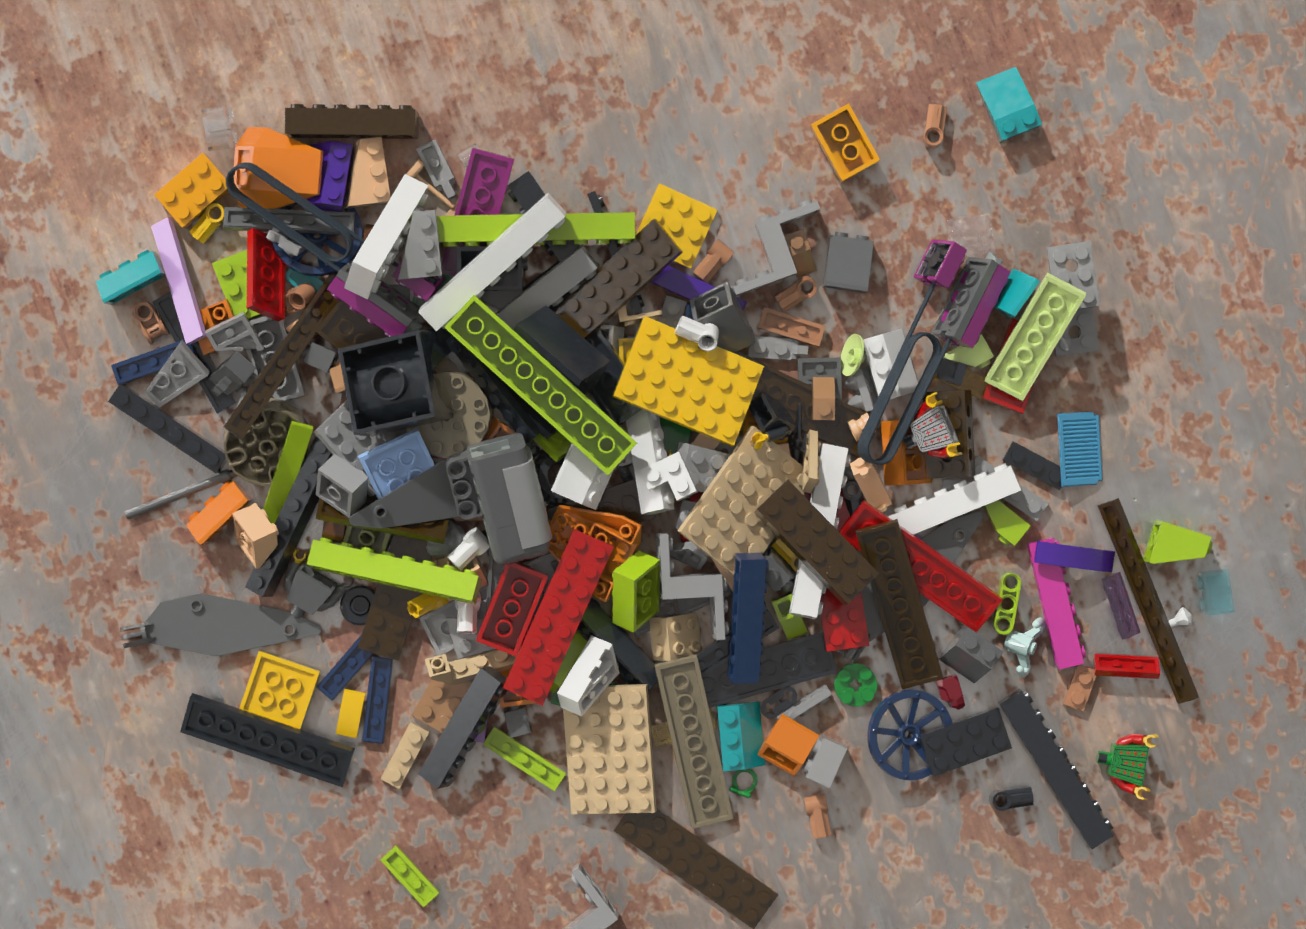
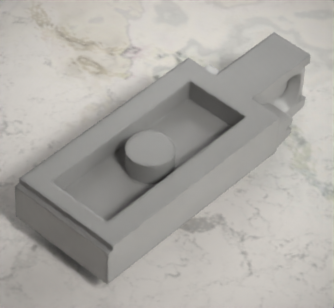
M433 140L417 148L416 150L435 188L439 192L444 190L449 200L456 197L452 188L456 184L455 178L437 141Z
M755 336L756 343H753L748 349V356L751 358L791 360L796 359L797 354L808 355V346L797 345L798 340L790 338Z
M824 684L795 702L790 708L776 717L779 719L781 714H784L794 720L799 715L801 717L805 716L811 711V707L816 704L822 705L826 703L832 693L827 685Z

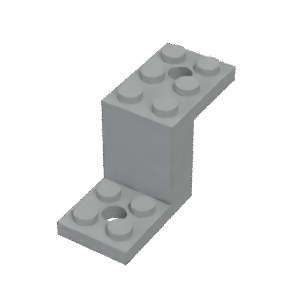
M812 199L799 203V208L792 210L790 206L779 210V215L772 217L771 214L759 217L755 228L772 273L769 274L768 270L757 273L755 275L756 279L749 281L748 277L736 281V286L732 288L735 296L797 274L781 225L819 212L820 206L818 201L812 202Z
M1085 241L1047 247L1046 252L1050 274L1086 292L1084 300L1054 348L1055 356L1099 350L1093 307L1100 306L1091 242ZM1068 260H1074L1077 263V269L1074 272L1067 271L1065 264ZM1072 326H1076L1080 330V335L1076 339L1071 338L1068 334L1069 328Z
M664 532L655 533L656 558L660 560L659 598L710 597L711 637L716 640H725V635L729 633L728 621L724 620V613L728 612L727 600L723 599V591L727 590L726 578H723L722 574L670 575V572H674L673 559L669 558V551L673 550L672 538L668 537V534Z
M579 862L573 866L571 879L578 888L581 886L584 888L586 893L584 895L593 906L563 929H606L618 920L619 912L582 864Z

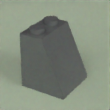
M835 232V235H831L822 287L858 293L868 292L874 241H869L868 236L857 235L856 239L849 238L847 233Z
M729 282L723 283L690 300L693 320L702 324L711 323L718 327V347L735 353L756 343L753 329Z
M962 624L939 660L971 682L976 683L994 667L1003 651Z

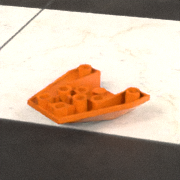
M248 127L235 146L234 167L243 162L253 163L305 199L320 195L323 151L270 128ZM246 169L236 170L234 175L236 187L264 209H279L295 203L251 171ZM237 200L240 208H248Z
M558 505L550 522L552 539L550 540L549 552L558 562L574 529L614 546L593 592V596L607 602L612 596L613 571L636 553L641 543L642 525L623 515Z

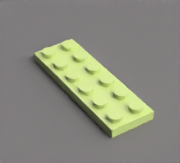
M1047 273L985 377V382L1023 401L1084 300L1086 292Z

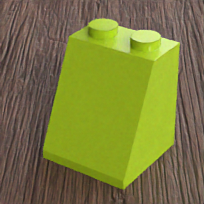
M1155 520L1143 559L1145 562L1155 564L1205 558L1206 553L1210 554L1213 546L1212 537L1164 521Z

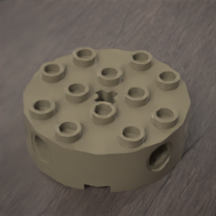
M455 371L433 374L438 393L445 406L452 410L453 419L407 429V432L418 428L427 450L432 456L448 458L452 454L464 452L467 446L482 442L491 430L493 409L489 397L478 386L474 378L468 374Z
M270 398L242 439H239L225 429L223 433L224 451L233 472L248 483L271 486L291 422L295 421L308 425L300 410L287 401ZM309 441V444H308V447H307V450H306V453H305V456H304L302 465H303V463H304V461H305V458H306V456H307V454H308V452H309V450H310V448H311L310 441Z

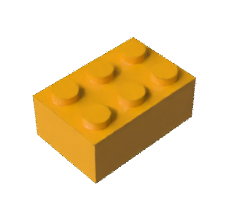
M849 103L810 125L813 134L841 183L880 161Z
M202 153L156 192L154 196L179 225L187 229L206 212L210 204L217 203L229 192L226 187L225 175L205 153Z

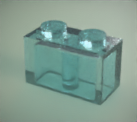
M1229 569L1199 572L1200 577H1197L1198 589L1202 590L1203 596L1200 599V607L1202 611H1205V615L1210 616L1234 612Z

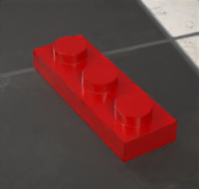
M1094 654L1095 676L1159 679L1160 677L1159 657Z

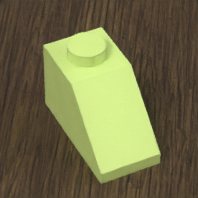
M980 334L979 341L973 348L960 345L947 352L944 358L967 364L970 367L979 366L981 369L991 363L990 359L994 355L983 335Z

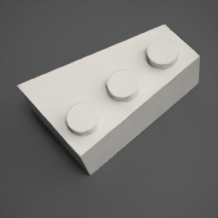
M591 635L557 692L561 708L582 717L619 674L611 643Z

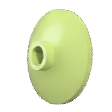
M852 334L844 344L841 353V370L845 376L854 375L865 360L864 342L859 334Z

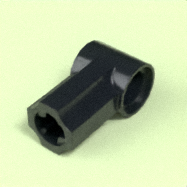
M853 479L847 481L845 488H843L846 507L850 517L864 501L863 493L857 481ZM849 485H856L859 489L858 494H848L847 487Z
M1031 787L995 790L989 796L990 805L999 811L1034 805ZM998 795L1005 797V802L1001 806H997L995 803Z

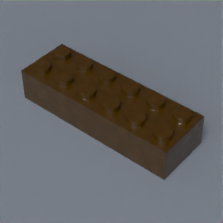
M291 104V108H285V134L291 138L366 139L382 137V139H418L419 113L411 105H399V109H392L390 105H377V109H371L369 105H356V108H349L347 105L336 104L334 108H328L324 104H313L312 108H306L303 104Z
M788 479L754 511L844 606L849 604L879 574Z

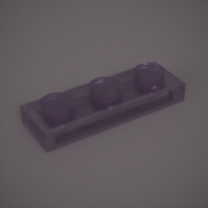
M1116 572L1102 578L1104 590L1106 591L1121 639H1128L1141 633L1121 572Z

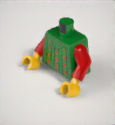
M1129 734L1118 739L1116 743L1111 744L1110 752L1098 751L1096 763L1108 765L1107 774L1110 775L1111 781L1122 791L1136 795L1138 799L1147 800V798L1142 796V791L1150 792V789L1139 786H1143L1149 748L1158 746V744L1154 745L1151 739L1159 736L1157 734L1148 736Z

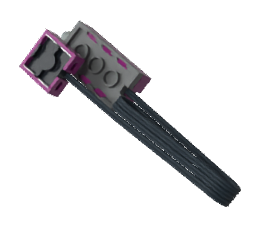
M243 162L228 172L226 187L235 199L338 272L327 289L335 299L343 300L352 311L365 316L370 324L382 328L388 337L420 330L423 325L416 321L420 315V307L382 280H379L381 284L377 292H372L368 299L344 288L353 259L341 269L333 263L343 261L351 254L353 249L352 237L362 244L365 242L363 238L253 163ZM246 169L251 171L342 234L347 242L346 254L342 257L328 255L243 194L234 183L236 170ZM395 261L392 264L396 267L391 275L395 278V281L402 287H408L421 300H429L446 279L444 275L399 279L402 261L400 264Z
M931 240L914 275L915 279L930 286L859 438L858 452L865 462L885 465L893 459L949 345L973 348L979 341V335L987 324L989 315L997 304L998 297L1003 287L1007 284L1011 271L1001 266L1003 260L998 259L993 253L988 252L985 259L968 257L931 332L932 334L918 332L912 335L935 286L949 288L954 282L955 274L959 266L964 262L967 252L966 248L955 241ZM926 336L933 345L932 356L881 457L874 460L869 453L870 441L915 343L921 337ZM938 338L946 342L942 351Z

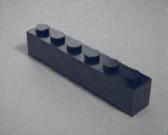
M735 553L728 677L733 684L759 683V676L762 675L760 655H763L764 647L761 638L765 633L763 614L766 613V603L764 601V593H767L768 589L765 575L769 571V563L761 553Z

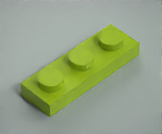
M395 845L380 859L423 907L440 893L398 845Z

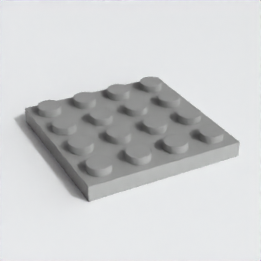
M347 400L314 431V434L333 455L336 454L346 459L352 466L363 472L365 470L358 455L408 433L407 429L373 437L354 435ZM368 481L367 494L372 497L376 493L370 481Z

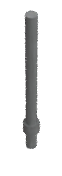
M225 469L220 471L219 475L125 511V516L127 519H131L223 482L225 484L227 481L230 482L232 478L238 475L232 469Z

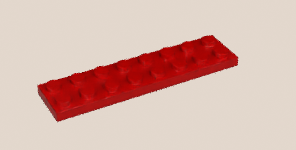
M843 488L840 491V496L843 497L841 509H837L836 517L839 518L837 527L839 532L850 519ZM805 492L804 496L810 501L811 493ZM826 587L825 594L821 593L820 602H823L821 622L826 652L870 646L862 592L844 606Z
M864 500L839 533L861 552L856 530L888 522L892 519ZM900 526L919 593L977 633L1003 599L993 590Z
M576 529L573 530L503 686L504 689L543 706L614 546Z

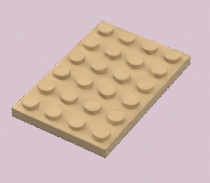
M755 426L749 427L677 530L733 576L735 553L763 554L775 537L773 531L754 511L787 479L803 495L805 493L803 492V466L773 441H765L761 449H754L756 442L750 443L752 436L755 432L762 433Z
M609 685L582 717L563 709L571 814L655 813L657 809L648 685Z

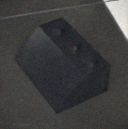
M488 246L457 247V274ZM520 256L515 261L517 264L509 272L506 270L499 275L501 277L495 285L492 287L488 285L483 291L523 290V257Z

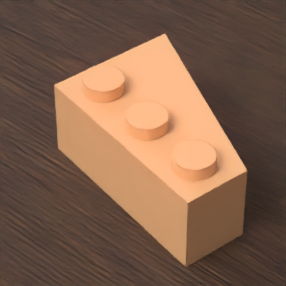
M382 137L360 139L354 144L344 209L386 204L391 198Z

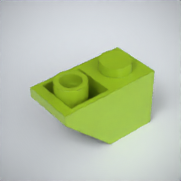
M786 594L771 601L788 640L808 632L802 617L789 614L792 594Z

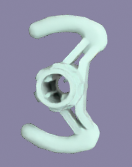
M1042 617L1034 620L1031 630L1025 633L1018 631L1010 632L1006 637L1004 647L1008 648V651L1015 653L1020 662V665L1016 668V674L1019 678H1025L1030 673L1029 657L1030 654L1033 655L1037 647V643L1034 641L1040 634L1044 633L1046 628V621Z

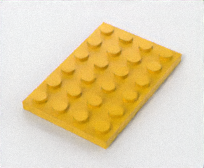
M644 316L613 397L733 447L764 366L718 346L712 351L702 350L698 343L676 335L675 328Z

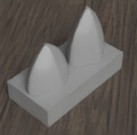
M869 367L858 369L854 375L848 376L844 385L853 390H860V393L852 397L848 404L868 412L873 410L878 398Z

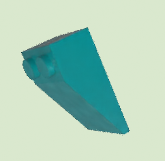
M1016 67L976 82L999 143L1042 125L1035 104Z
M1015 268L1012 269L1008 282L1003 287L998 297V302L993 309L1006 319L1015 317L1040 281Z

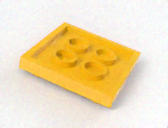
M659 183L636 235L653 219H657L683 251L674 262L691 269L718 210Z
M259 651L239 709L301 730L321 671Z

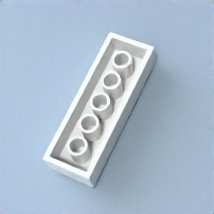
M406 174L403 176L353 260L344 286L345 289L366 299L369 298L372 292H377L381 284L379 280L386 277L390 268L388 265L394 263L398 255V249H402L407 237L405 236L409 234L413 212L424 210L422 207L429 196L426 194L427 184Z

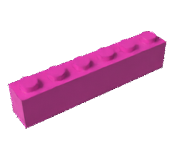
M1053 537L1038 540L1042 542L1059 544V542L1055 541ZM1037 541L1026 543L1056 668L1060 670L1084 664L1083 658H1086L1084 646H1080L1078 637H1081L1079 625H1075L1073 616H1076L1074 604H1070L1068 598L1071 595L1069 583H1065L1063 577L1066 574V569L1063 566L1035 563Z

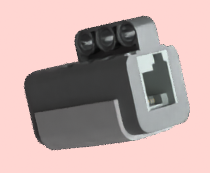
M521 433L509 434L467 446L466 451L452 454L446 459L447 474L458 515L465 520L483 517L492 556L496 563L509 565L524 559L528 560L543 556L549 551L552 533L531 450L526 446ZM454 463L462 465L458 470H452L450 467ZM460 483L467 485L464 490H457L456 486ZM464 504L472 505L469 510L461 509V506Z

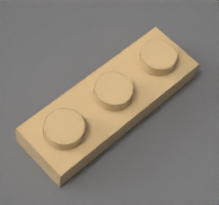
M809 430L806 449L803 451V492L811 493L814 486L818 485L820 481L818 468L821 458L818 456L821 441H818V431Z
M410 722L381 780L400 789L430 731Z

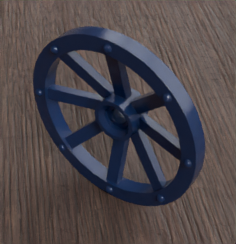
M297 203L279 209L290 210L295 205H297ZM344 209L346 212H355L354 232L362 238V224L356 209ZM299 233L321 250H323L322 246L326 245L343 256L346 254L347 249L328 239L329 237L338 236L337 234H319L321 237L315 238L314 236L317 234ZM354 238L351 254L343 261L333 264L340 269L347 265L357 255L361 242ZM273 242L278 257L295 272L317 277L337 272L329 265L325 266V263L317 258L319 267L303 265L299 261L308 250L305 249L298 256L294 255L291 258L283 248L278 246L279 243Z
M910 689L889 695L876 707L868 725L867 741L872 758L885 773L902 780H919L931 775L923 749L918 743V735L923 734L920 732L922 727L940 716L943 726L952 723L950 714L943 703L929 693ZM912 698L906 723H904L894 703L902 699ZM919 699H923L931 704L935 710L913 725ZM887 709L899 727L898 729L878 727ZM877 734L897 736V739L881 754L878 747ZM902 744V771H899L890 766L886 760ZM910 746L915 749L927 764L925 768L909 772Z

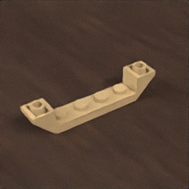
M496 649L448 662L446 654L425 659V663L431 680L454 685L475 679L480 668L491 666L497 672L512 669L516 657Z

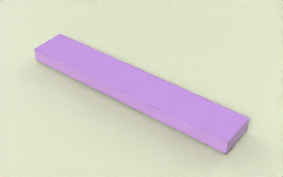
M167 217L151 227L185 342L191 345L206 337L205 327L173 220Z

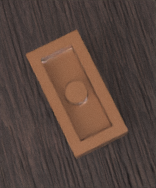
M1076 665L1063 701L1064 705L1081 711L1085 710L1096 679L1094 669L1083 665Z

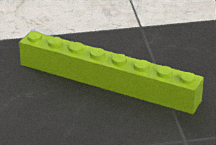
M320 538V541L313 539L307 565L312 569L476 605L482 579L475 571L465 569L464 572L456 571L457 568L449 565H444L441 568L435 566L436 563L423 560V563L415 562L414 558L403 556L400 559L394 557V554L382 551V554L373 553V549L361 547V550L353 548V545L341 542L340 545L333 544V541L330 539Z

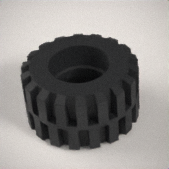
M546 453L535 465L544 501H549L550 504H563L572 501L552 492L553 486L549 483L547 477L549 469L557 464L562 465L565 457L556 462Z

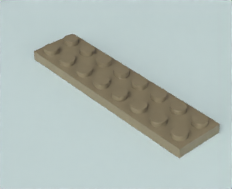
M697 655L655 664V671L691 828L695 829L733 819V814Z

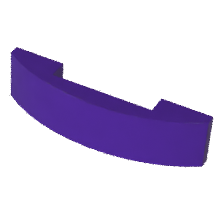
M1037 541L1034 562L1112 573L1115 551Z

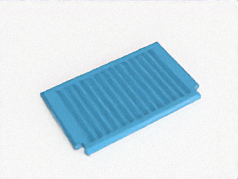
M1093 412L1057 414L1061 487L1097 485L1098 481L1103 480L1099 415L1094 416Z

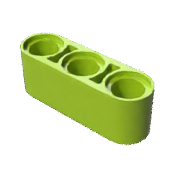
M1011 572L1001 576L997 594L1002 599L1010 598L1012 606L1009 609H1003L1000 603L994 611L992 621L993 629L1002 635L1009 634L1014 628L1021 589L1020 577ZM1013 576L1016 584L1012 588H1007L1005 581L1008 577ZM1001 619L1008 621V627L1005 630L998 629V622Z

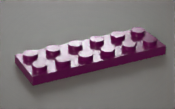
M473 147L454 216L500 215L514 158ZM458 242V246L446 247L441 264L442 273L450 276L457 275V247L477 246H465V242ZM480 242V246H487V242Z

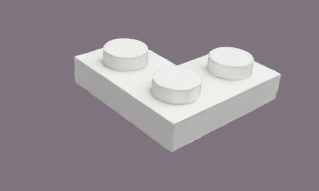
M680 452L639 470L649 491L669 482L677 501L698 492Z

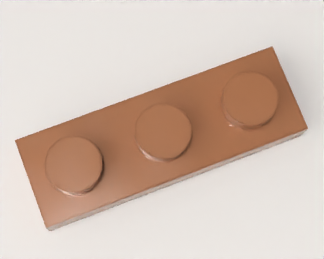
M766 307L763 309L758 325L760 329L820 347L826 327Z

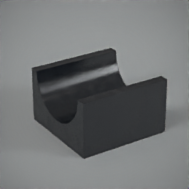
M547 306L522 320L514 328V331L589 398L610 363L609 359ZM499 377L541 431V435L548 439L558 432L553 425Z
M416 330L338 349L354 435L373 437L453 419L452 410L448 409L443 403L433 376L431 356L433 345L435 342H438L437 333Z

